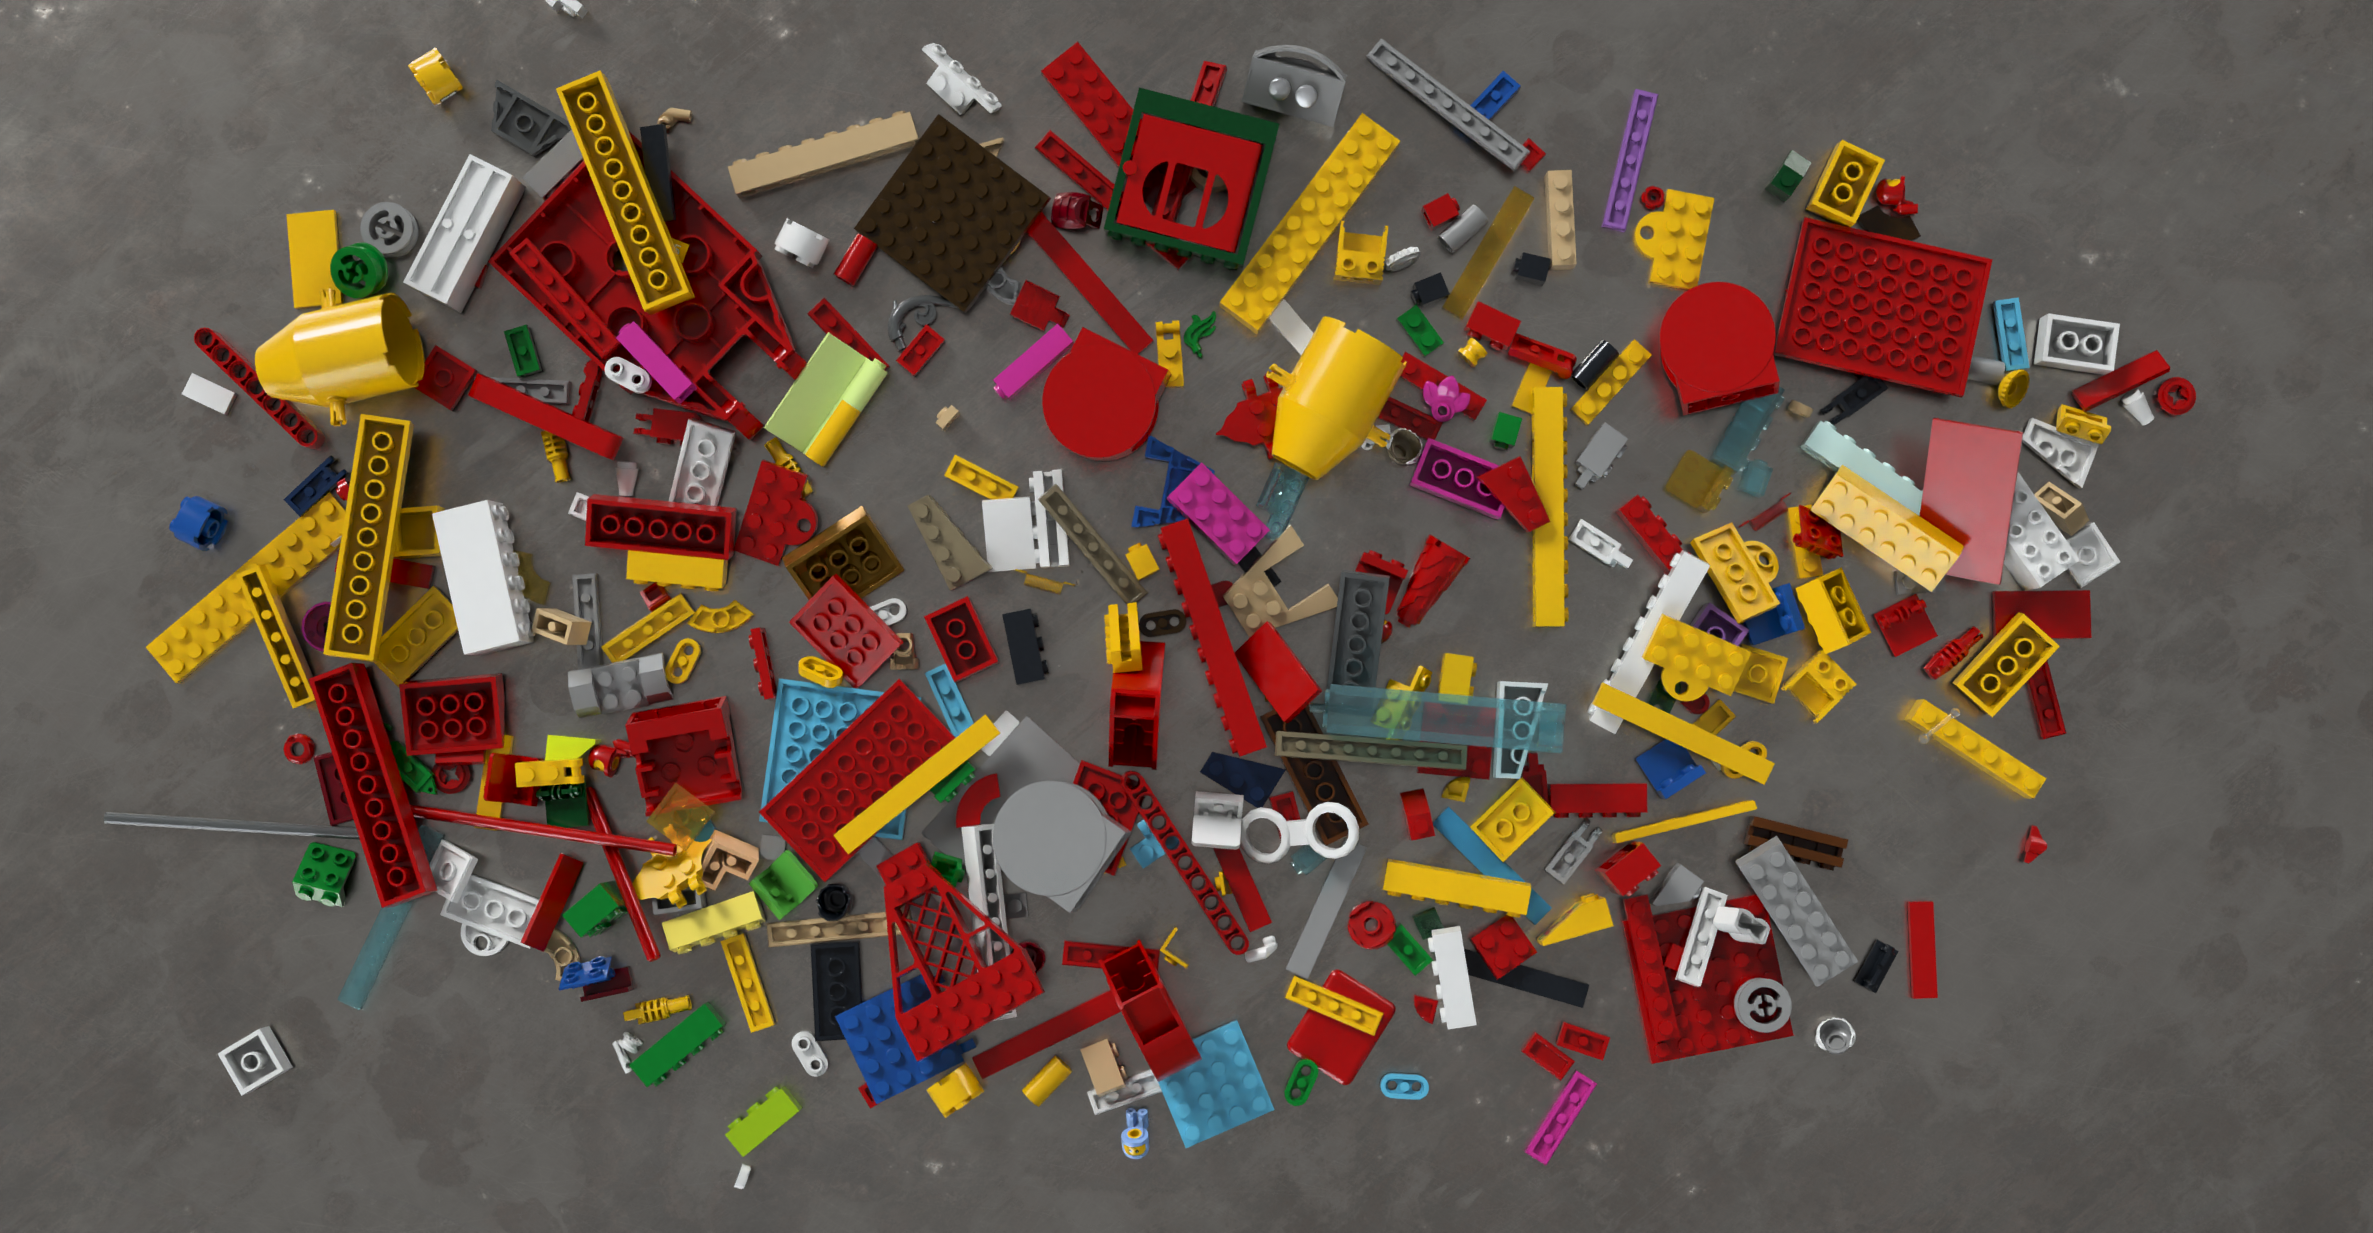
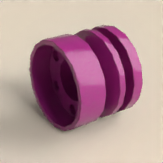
M331 602L315 604L306 612L302 620L304 639L311 647L322 653L324 652L327 632L325 625L328 624Z

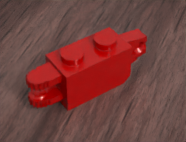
M653 408V415L637 413L635 418L643 422H652L651 430L634 428L633 434L650 436L653 439H657L656 443L671 445V441L680 442V446H682L688 419L704 420L700 415L693 412Z

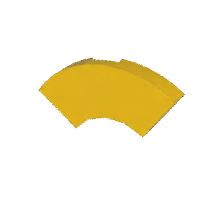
M737 600L720 609L708 608L701 604L687 624L708 633H725L740 628L755 614Z

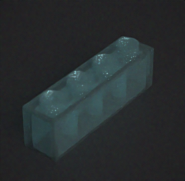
M1779 386L1777 394L1743 401L1709 461L1733 475L1738 473L1739 470L1743 472L1750 460L1747 458L1751 450L1755 451L1761 441V438H1759L1763 429L1766 431L1773 420L1770 415L1774 409L1778 410L1785 398L1782 394L1785 389Z

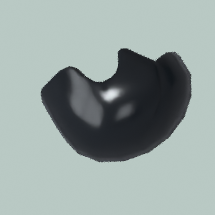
M840 883L828 884L822 888L816 899L819 909L818 914L827 921H838L847 916L853 905V898L849 889Z

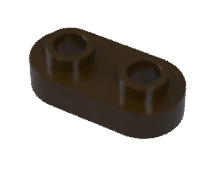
M1177 609L1147 613L1139 621V629L1146 637L1176 634L1181 632L1186 626L1184 613ZM1171 618H1178L1179 624L1172 626L1170 624ZM1153 621L1156 624L1153 630L1147 629V622Z

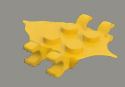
M671 823L664 828V831L672 844H677L676 855L651 853L653 858L642 865L641 871L632 884L639 900L652 897L661 900L669 898L671 904L676 903L678 909L687 904L682 890L690 887L692 891L696 890L698 895L707 891L701 878L703 876L701 858L705 847L712 839L696 842L689 838L688 835L683 837L680 829H675Z

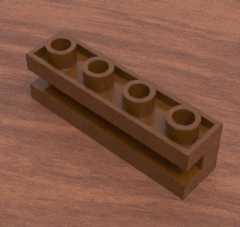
M1756 816L1749 817L1743 844L1750 845L1749 850L1752 851L1777 836L1789 855L1797 857L1796 862L1810 865L1811 861L1820 863L1819 868L1834 871V867L1842 868L1844 858L1841 857L1843 849L1847 848L1848 839Z

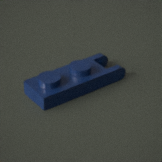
M332 455L283 499L300 517L336 487L338 481L348 475L345 469L336 474L329 467L336 460Z

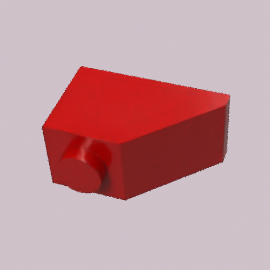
M1424 788L1400 793L1409 840L1435 836Z

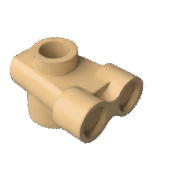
M896 633L902 641L908 642L909 648L902 650L899 647L893 653V659H890V670L919 669V658H915L913 633Z

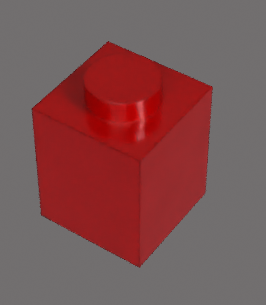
M1447 193L1424 205L1421 212L1431 231H1434L1457 219L1460 207L1454 197L1451 198Z

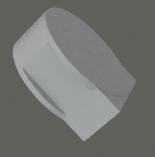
M1040 781L1019 789L1004 803L994 824L993 848L1002 871L1014 884L1030 893L1047 896L1069 913L1080 909L1132 831L1110 817L1097 797L1085 788L1063 781Z

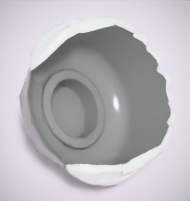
M1833 1017L1832 1019L1822 1021L1816 1030V1043L1821 1049L1831 1054L1839 1055L1846 1052L1856 1040V1033L1852 1025L1845 1021L1844 1018Z

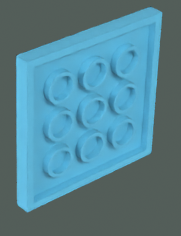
M1237 1020L1193 1038L1202 1060L1158 1082L1185 1148L1275 1110Z

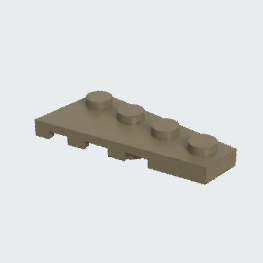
M926 495L908 505L950 591L993 569L981 557L980 552L975 546H972L964 537V533L953 524L947 513L931 495Z

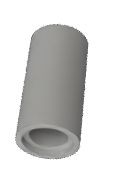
M1473 204L1437 237L1441 244L1453 254L1489 222L1488 218L1480 208Z
M1972 355L1967 379L2000 385L2005 372V363Z

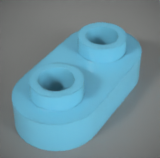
M1388 1073L1381 1079L1380 1088L1383 1094L1389 1098L1419 1100L1427 1095L1429 1084L1423 1076L1418 1074ZM1395 1081L1397 1084L1396 1088L1389 1089L1388 1083ZM1415 1082L1421 1085L1417 1091L1412 1089V1084Z

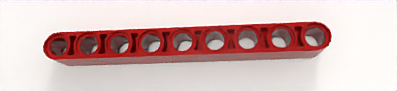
M1125 772L1120 781L1122 788L1224 945L1235 955L1244 954L1249 947L1248 938L1150 787L1138 772ZM1131 775H1135L1138 778V785L1135 788H1128L1126 785V780ZM1150 796L1151 805L1148 808L1140 807L1139 801L1141 797ZM1156 816H1163L1165 820L1164 825L1159 829L1154 828L1152 825L1153 819ZM1170 836H1175L1178 840L1176 847L1172 849L1167 848L1165 845L1166 839ZM1184 856H1188L1191 860L1190 866L1185 869L1180 868L1179 860ZM1197 876H1201L1204 880L1203 886L1198 889L1193 888L1192 880ZM1208 897L1216 898L1217 903L1214 908L1208 909L1205 907V901ZM1228 917L1230 920L1229 926L1224 929L1219 928V919ZM1241 937L1243 940L1241 947L1237 949L1232 948V939Z

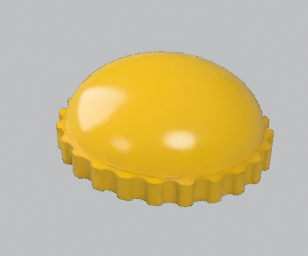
M2018 369L2008 373L2002 379L1998 388V397L2001 404H2003L2002 406L2012 409L2019 405L2025 397L2030 383L2027 371Z

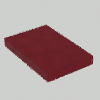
M332 752L314 756L330 825L335 826L354 821Z

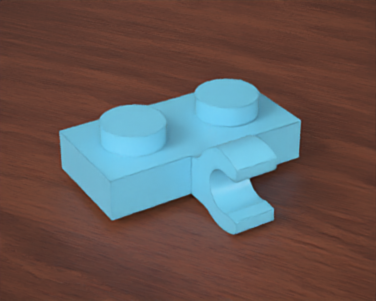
M1142 819L1136 825L1145 838L1132 846L1130 850L1144 869L1163 856L1165 852ZM1170 836L1166 839L1165 845L1169 849L1175 848L1178 840L1175 836Z

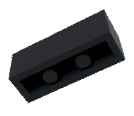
M1031 609L1002 614L1016 685L1046 680L1045 675L1049 674L1047 660H1042L1040 651H1044L1042 636L1037 637L1036 628L1040 627L1037 613L1033 614Z

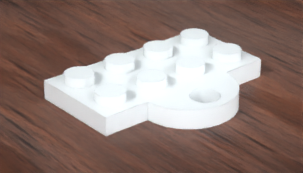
M471 874L458 903L446 899L440 915L462 923L461 939L470 952L479 956H490L503 950L509 941L529 949L532 948L520 942L540 899ZM479 936L487 939L488 944L484 950H480L476 946V939Z

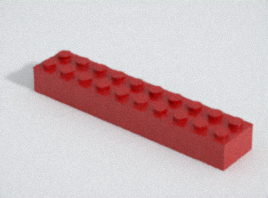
M1187 518L1161 527V534L1158 535L1162 550L1167 549L1169 557H1166V562L1170 573L1175 572L1177 579L1173 580L1177 594H1183L1185 602L1181 603L1184 615L1192 620L1193 625L1189 626L1193 640L1198 639L1201 646L1197 648L1201 663L1206 662L1208 671H1205L1209 686L1214 684L1216 693L1213 694L1216 707H1222L1224 716L1221 717L1224 730H1230L1232 739L1228 740L1232 753H1238L1240 757L1266 748V742L1189 520Z
M349 663L310 678L309 682L381 907H395L438 891L365 664Z

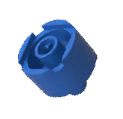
M200 496L185 497L180 504L181 509L176 518L171 521L169 529L174 532L176 539L201 551H208L210 549L207 547L211 543L216 545L222 538L228 523L224 519V513L228 515V512L225 508Z

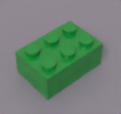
M614 880L598 884L562 916L580 938L586 936L591 938L594 935L603 934L612 926L609 922L622 918L628 911L618 885Z

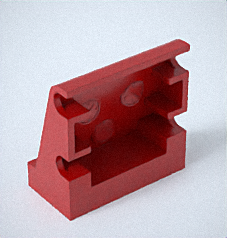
M727 696L633 712L625 727L632 755L635 754L637 765L635 771L641 797L645 798L646 817L742 799V787Z

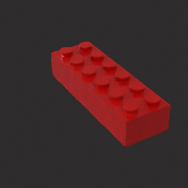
M593 494L587 499L585 546L729 560L734 555L737 508Z

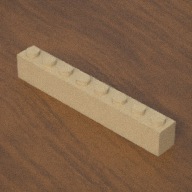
M898 111L893 113L892 117L884 120L883 118H875L870 120L869 124L861 127L859 124L852 125L846 128L847 131L837 133V131L829 132L824 135V138L818 140L809 138L803 140L801 145L795 147L786 145L780 147L778 152L775 153L763 152L757 154L756 158L752 160L740 159L734 161L732 166H728L735 193L740 199L915 146L919 141V137L910 112Z

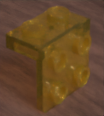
M1687 450L1665 485V490L1705 514L1710 509L1715 510L1720 503L1721 498L1718 496L1722 489L1727 490L1734 478L1731 477V474L1734 470L1726 465L1719 467L1696 452Z

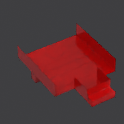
M1025 280L1010 313L1011 316L1042 331L1045 330L1048 321L1054 324L1058 323L1060 327L1064 328L1070 316L1055 307L1061 296L1028 280Z

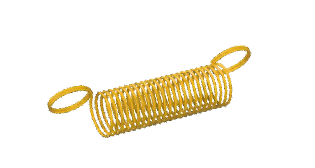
M1015 569L1016 571L1026 573L1028 584L1030 587L1032 585L1033 588L1032 581L1034 583V580L1036 584L1040 580L1041 584L1043 581L1044 585L1046 582L1047 586L1048 583L1050 587L1052 584L1053 588L1055 585L1056 589L1058 586L1059 590L1060 587L1062 589L1063 584L1075 586V584L1065 581L1062 584L1061 582L1059 583L1044 577L1042 579V577L1039 578L1038 576L1027 574V571Z

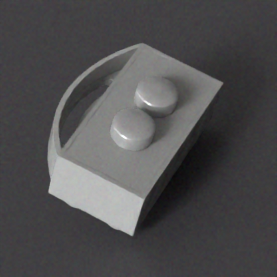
M1297 45L1266 47L1256 50L1253 55L1241 102L1333 127L1348 75L1344 74L1332 60L1315 50ZM1276 52L1303 53L1323 62L1328 66V69L1321 68L1305 59L1281 57L1276 55Z

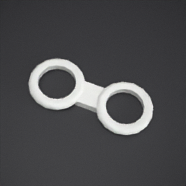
M1325 802L1317 805L1309 812L1307 819L1286 821L1277 811L1260 807L1248 812L1241 821V848L1249 858L1258 863L1270 864L1280 861L1288 853L1290 846L1310 845L1321 856L1337 859L1347 856L1354 850L1359 840V825L1356 817L1347 807L1334 802ZM1326 812L1336 813L1346 822L1349 833L1348 839L1342 847L1329 848L1317 838L1315 824L1321 814ZM1267 818L1278 826L1281 833V843L1275 852L1270 854L1262 853L1251 844L1249 828L1255 819Z

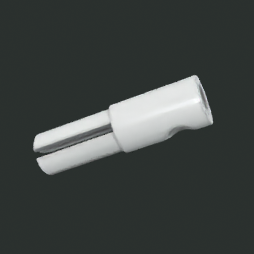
M617 1040L612 1045L626 1074L632 1071V1068L629 1066L631 1061L624 1048L619 1045V1040Z

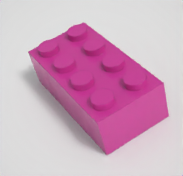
M1428 438L1426 440L1409 486L1496 520L1501 518L1505 508L1491 494V491L1476 478L1499 465Z
M1202 462L1166 498L1186 519L1188 518L1189 522L1233 566L1270 531Z

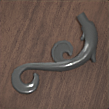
M931 295L911 297L899 305L894 300L888 321V334L891 342H894L898 352L907 348L902 333L906 324L901 323L905 314L911 309L925 307L926 311L924 313H921L918 309L914 313L916 322L921 326H925L926 324H932L936 319L937 312L934 305L956 306L946 298Z

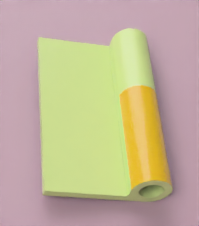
M828 332L764 428L801 451L820 466L825 467L888 374L885 371L887 366L876 358L872 362Z

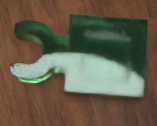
M1435 907L1412 916L1423 940L1432 938L1431 930L1444 928Z

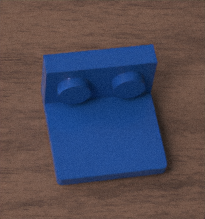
M1790 583L1772 589L1780 602L1776 608L1743 622L1744 627L1749 629L1747 636L1752 646L1805 629Z
M1664 739L1636 758L1640 768L1661 799L1669 798L1706 774L1701 765H1696L1686 748L1667 739Z

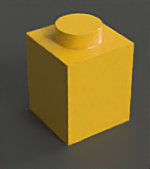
M1137 543L1128 548L1129 553L1125 554L1138 582L1160 571L1147 544L1142 546L1141 543Z

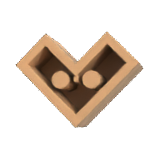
M714 830L710 837L712 841L705 847L701 858L703 876L701 878L705 886L716 890L726 871L748 880L759 861L758 848L718 830Z

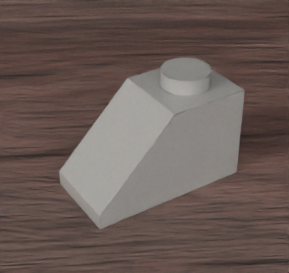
M1676 863L1649 903L1654 906L1687 902L1692 898L1696 899L1702 892L1703 887L1701 885L1704 881L1681 864Z

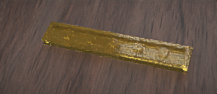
M1516 186L1513 187L1443 305V310L1463 320L1533 202V196Z

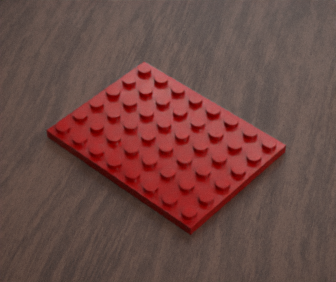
M1804 217L1775 343L1774 355L1962 398L1966 388L1993 259Z

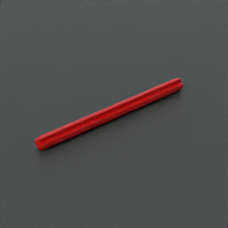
M592 787L586 788L588 812L596 832L612 834L595 789ZM602 845L645 956L650 962L658 960L661 954L619 849Z

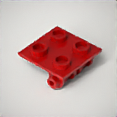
M1799 505L1801 533L1794 535L1793 542L1795 545L1807 549L1814 554L1821 555L1826 559H1835L1837 556L1843 557L1841 531L1810 511L1809 508Z
M1917 594L1873 614L1894 657L1938 636L1925 611L1927 605L1923 599L1919 600Z

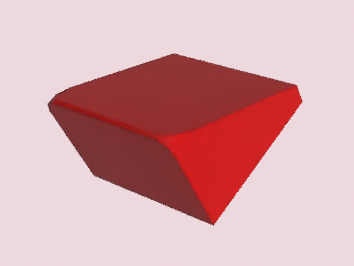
M654 582L640 592L651 612L672 599L666 587L658 586L657 582Z

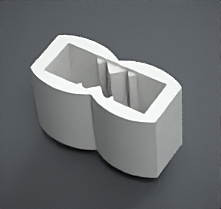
M1718 906L1713 920V924L1718 930L1728 932L1733 939L1739 942L1765 944L1771 929L1766 921L1755 918L1750 911L1742 908Z

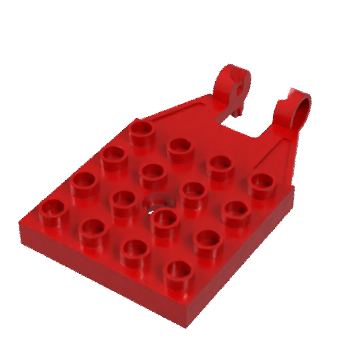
M629 131L644 168L642 142ZM583 161L488 262L604 372L607 361L613 357L623 358L647 371L623 345L605 360L600 357L509 254L525 238H528L616 337L624 325L631 324L634 321L698 387L679 404L651 376V387L648 391L641 394L715 419L730 422L751 441L765 425L745 408L746 405L743 402L740 403L711 376L712 367L743 336L749 337L777 363L776 366L779 369L782 368L794 380L797 379L807 364L795 351L790 333L761 265L760 259L763 256L671 170L676 221L665 223L671 238L689 245L682 266L695 297L649 315L642 307L629 272L614 270L613 258L619 247L585 161ZM620 365L614 366L613 372H619ZM641 376L635 377L634 383H640ZM619 385L622 389H624L626 392L632 395L633 391Z

